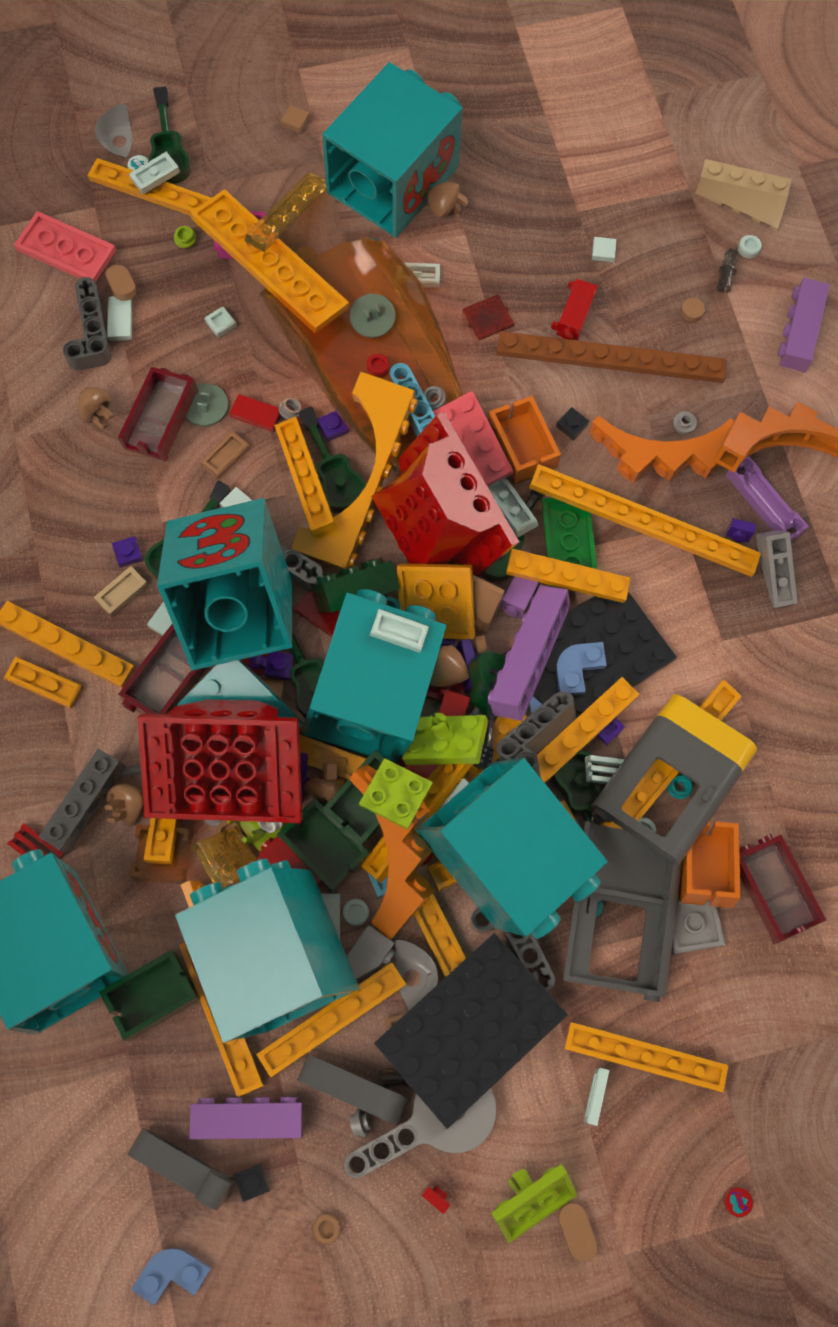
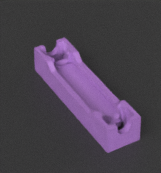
M750 456L741 462L735 473L728 470L727 478L772 531L782 530L787 532L789 529L794 528L796 532L790 533L791 542L805 533L809 526L797 512L791 510L763 477L760 468ZM745 469L746 472L739 475L738 472Z

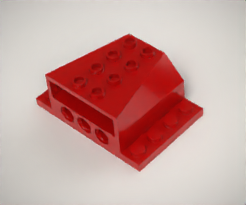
M445 412L437 414L399 457L397 461L403 473L392 483L371 496L382 514L387 528L392 532L399 549L404 553L409 564L452 565L456 563L457 565H472L473 575L479 577L519 543Z
M212 699L175 706L167 715L140 714L137 717L145 818L301 823L302 794L299 718L278 717V709L260 701Z

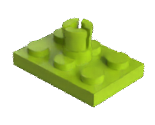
M435 713L436 717H432V715L430 717H420L413 742L403 756V761L406 765L479 764L488 719L486 715L445 716L442 713Z
M562 1164L548 1169L542 1178L534 1183L525 1169H521L512 1175L513 1178L508 1180V1184L514 1190L516 1196L499 1203L496 1210L491 1212L510 1244L578 1195L568 1172Z

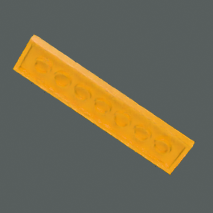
M225 189L190 213L191 219L314 333H317L349 308V302Z

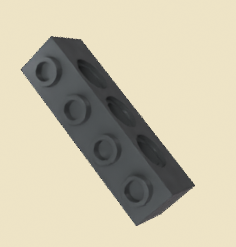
M97 749L38 837L59 851L69 853L105 800L107 791L115 785L127 766L102 750Z

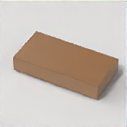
M231 431L200 462V465L218 480L250 449V446L235 432Z

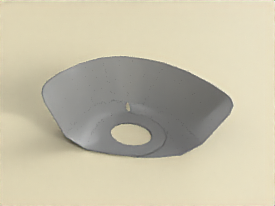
M119 104L105 112L98 119L95 126V134L104 148L124 158H127L131 150L132 131L127 106ZM117 136H123L127 142L122 147H116L113 144V139Z
M396 940V969L403 980L404 974L408 970L414 969L420 974V982L416 986L410 987L406 985L400 989L406 1006L410 1010L437 986L438 973L434 961L423 949L405 940Z

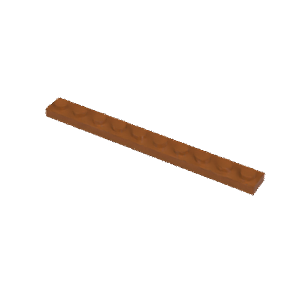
M504 331L499 332L496 355L717 383L724 382L726 372V358Z

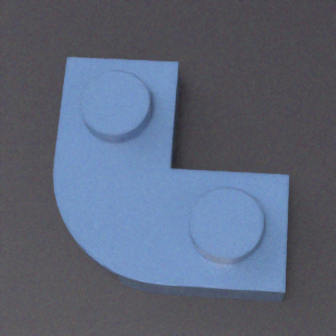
M603 642L576 644L562 652L556 665L559 692H568L572 696L585 694L582 670L604 669L607 666Z
M165 1249L149 1260L131 1290L154 1306L171 1280L192 1295H195L210 1272L211 1267L184 1249Z

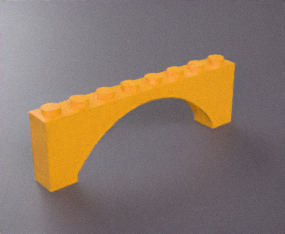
M363 372L359 374L352 395L354 401L359 402L366 411L375 433L376 456L371 477L359 497L343 512L333 517L336 524L335 528L314 536L310 527L303 528L300 526L291 547L292 550L300 552L313 561L338 570L355 566L358 554H356L358 545H363L367 534L364 531L367 522H372L375 515V510L373 509L375 502L371 496L383 489L381 486L384 478H389L392 471L391 460L393 456L397 457L401 447V443L398 442L401 435H405L409 427L408 416L410 413L415 412L418 400L415 399L414 390Z

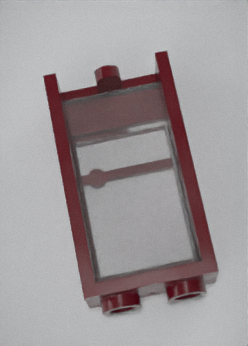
M151 367L118 436L123 448L167 462L170 449L196 393L198 394L199 392L195 380L187 374L179 375L172 373L166 368L158 369Z
M173 624L167 629L118 693L123 701L121 705L132 713L137 710L141 714L167 715L175 706H178L177 704L186 696L207 668L191 671Z
M769 834L757 840L759 845L753 848L749 844L739 848L740 878L766 926L773 944L782 942L791 936L826 921L782 834L774 838L772 834Z

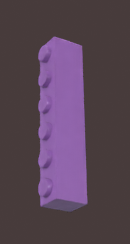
M540 585L536 594H533L529 611L523 616L521 629L515 634L513 647L506 654L505 665L498 672L494 690L492 689L488 695V704H490L494 716L519 721L523 720L570 609L568 589Z

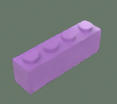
M803 277L800 285H795L791 299L795 300L794 305H790L787 313V318H790V321L786 323L782 337H786L785 342L781 343L778 350V356H781L779 366L806 373L813 360L830 284Z
M280 1097V1103H269L270 1098H253V1103H242V1098H226V1104H215V1098H198V1104H191L189 1139L302 1138L303 1103H297V1097Z

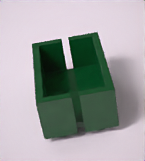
M374 558L361 562L362 567L357 565L342 568L339 570V575L337 573H328L316 577L317 582L310 584L318 611L334 612L340 610L346 593L357 595V592L361 589L372 590L382 595L399 590L400 586L392 561L383 562L382 558Z
M374 750L359 768L368 764L371 768L378 771L384 758H387L380 751ZM348 779L323 810L339 825H345L347 822L351 823L346 825L344 829L362 845L366 844L381 826L375 813L359 805L363 794Z
M314 798L302 809L303 823L300 826L298 823H288L277 836L334 894L350 878L348 872L351 870L355 873L370 853L344 829L343 825H339L323 810L324 807Z
M173 950L166 952L99 991L109 1013L113 1015L121 1014V1016H115L112 1019L124 1041L133 1040L200 1000L190 978L184 976L187 972L177 953Z

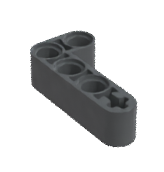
M83 277L76 282L75 289L84 338L71 340L63 347L65 358L69 367L73 370L104 366L111 360L110 345L99 291L92 278Z
M563 691L554 694L497 744L499 761L525 758L541 778L539 761L536 754L576 719L573 696Z
M479 908L474 910L470 918V925L475 932L483 934L495 929L490 922L486 927L478 926L475 922V917L483 913ZM502 930L513 954L528 971L541 964L542 968L538 972L541 977L546 976L548 979L545 983L547 992L551 990L555 984V977L533 935L530 933L527 937L515 939L512 937L511 932ZM525 950H532L536 954L535 963L529 964L524 961L523 952ZM534 971L532 975L538 980V975Z
M309 1054L297 1081L396 1125H399L409 1100L404 1096Z
M145 1128L141 1129L128 1152L130 1157L193 1193L199 1202L214 1210L222 1207L235 1183L227 1175Z

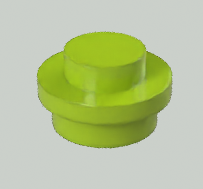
M181 226L176 230L174 241L178 247L190 248L196 243V233L190 227Z

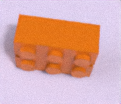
M533 396L513 402L510 419L509 404L489 411L488 422L514 471V474L511 475L514 483L533 477L538 464L552 470L558 468L561 458L560 451Z
M709 821L682 861L681 903L705 905L709 901V906L733 908L740 900L739 823L715 821L709 831V835H705L710 827Z

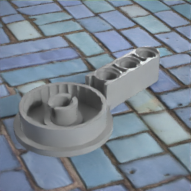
M491 1089L448 1129L443 1126L416 1094L412 1117L402 1125L350 1153L344 1163L346 1173L352 1178H361L423 1143L447 1153H463L476 1148L488 1137L495 1122L496 1104ZM407 1129L412 1132L413 1142L410 1145L405 1146L399 1142L398 1134L401 1130ZM378 1143H384L388 1146L389 1155L386 1159L381 1160L375 1157L373 1149ZM353 1157H360L364 1160L365 1168L361 1173L356 1174L350 1171L349 1161Z

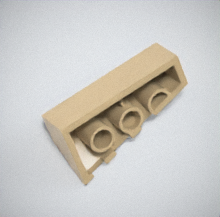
M705 159L695 194L719 205L724 203L730 206L732 211L738 214L743 212L751 216L753 221L757 223L762 221L771 225L770 229L777 231L792 179Z

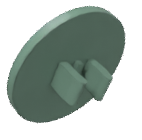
M366 294L353 303L350 310V322L354 330L361 336L378 338L387 334L392 329L395 322V309L386 297L379 294Z
M198 384L199 392L198 394L196 393L186 418L197 426L215 425L227 414L229 406L227 396L216 385Z

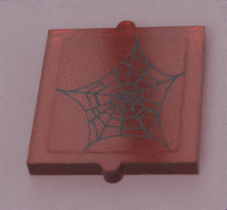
M498 294L463 308V313L469 322L468 326L473 329L479 341L514 326V322L508 313V307L504 306Z

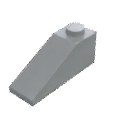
M775 530L756 534L758 552L761 553L759 560L772 606L777 608L798 604L790 532Z
M369 925L347 955L356 981L379 969L383 963L388 965L396 953L392 950L395 946L394 942Z

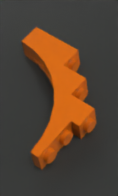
M798 401L788 416L770 406L760 421L739 412L730 426L713 462L735 473L741 462L751 454L775 446L811 448L838 458V429L817 419V411Z
M600 416L592 421L589 433H591L592 438L596 442L602 443L614 458L619 459L617 469L624 479H629L633 484L652 466L661 477H665L669 481L688 464L696 474L702 475L706 479L720 466L713 462L734 420L732 418L719 428L703 436L682 441L647 440L630 435L612 426Z
M366 764L356 770L349 779L364 795L377 770ZM422 802L408 830L375 814L383 831L388 851L389 873L386 893L381 907L371 923L389 940L393 939L403 930L435 891L428 880L416 872L433 851L423 838L414 833L431 811L425 806L424 802Z

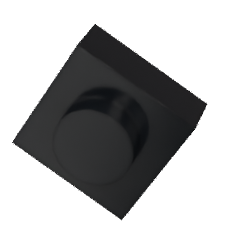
M571 407L557 422L556 427L574 441L588 426L589 420Z
M262 1164L234 1174L243 1202L270 1191Z

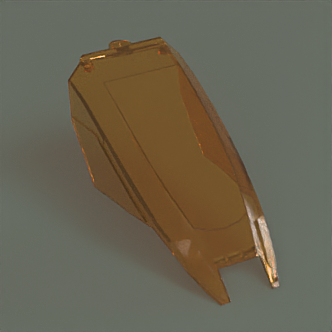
M372 237L352 242L347 240L319 255L308 246L300 247L296 251V255L349 302V308L317 333H314L269 290L265 288L259 293L297 357L330 404L349 428L351 427L375 455L376 439L373 425L362 405L354 401L352 395L360 372L368 374L366 363L371 355L382 354L389 360V372L381 378L383 380L391 382L390 370L392 366L404 363L411 369L423 394L427 388L432 386L442 388L446 393L444 405L463 396L446 342L420 280L384 240ZM366 294H379L386 297L395 309V322L392 329L387 334L378 338L361 336L354 330L350 322V310L353 303ZM434 396L432 402H435L439 396ZM418 414V415H416V416H417V417H423L424 415H423V414ZM410 423L406 434L401 435L398 442L401 443L397 457L393 456L390 463L392 470L399 476L403 472L397 460L417 438Z

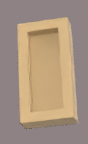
M130 566L100 591L94 599L112 617L148 586V583Z

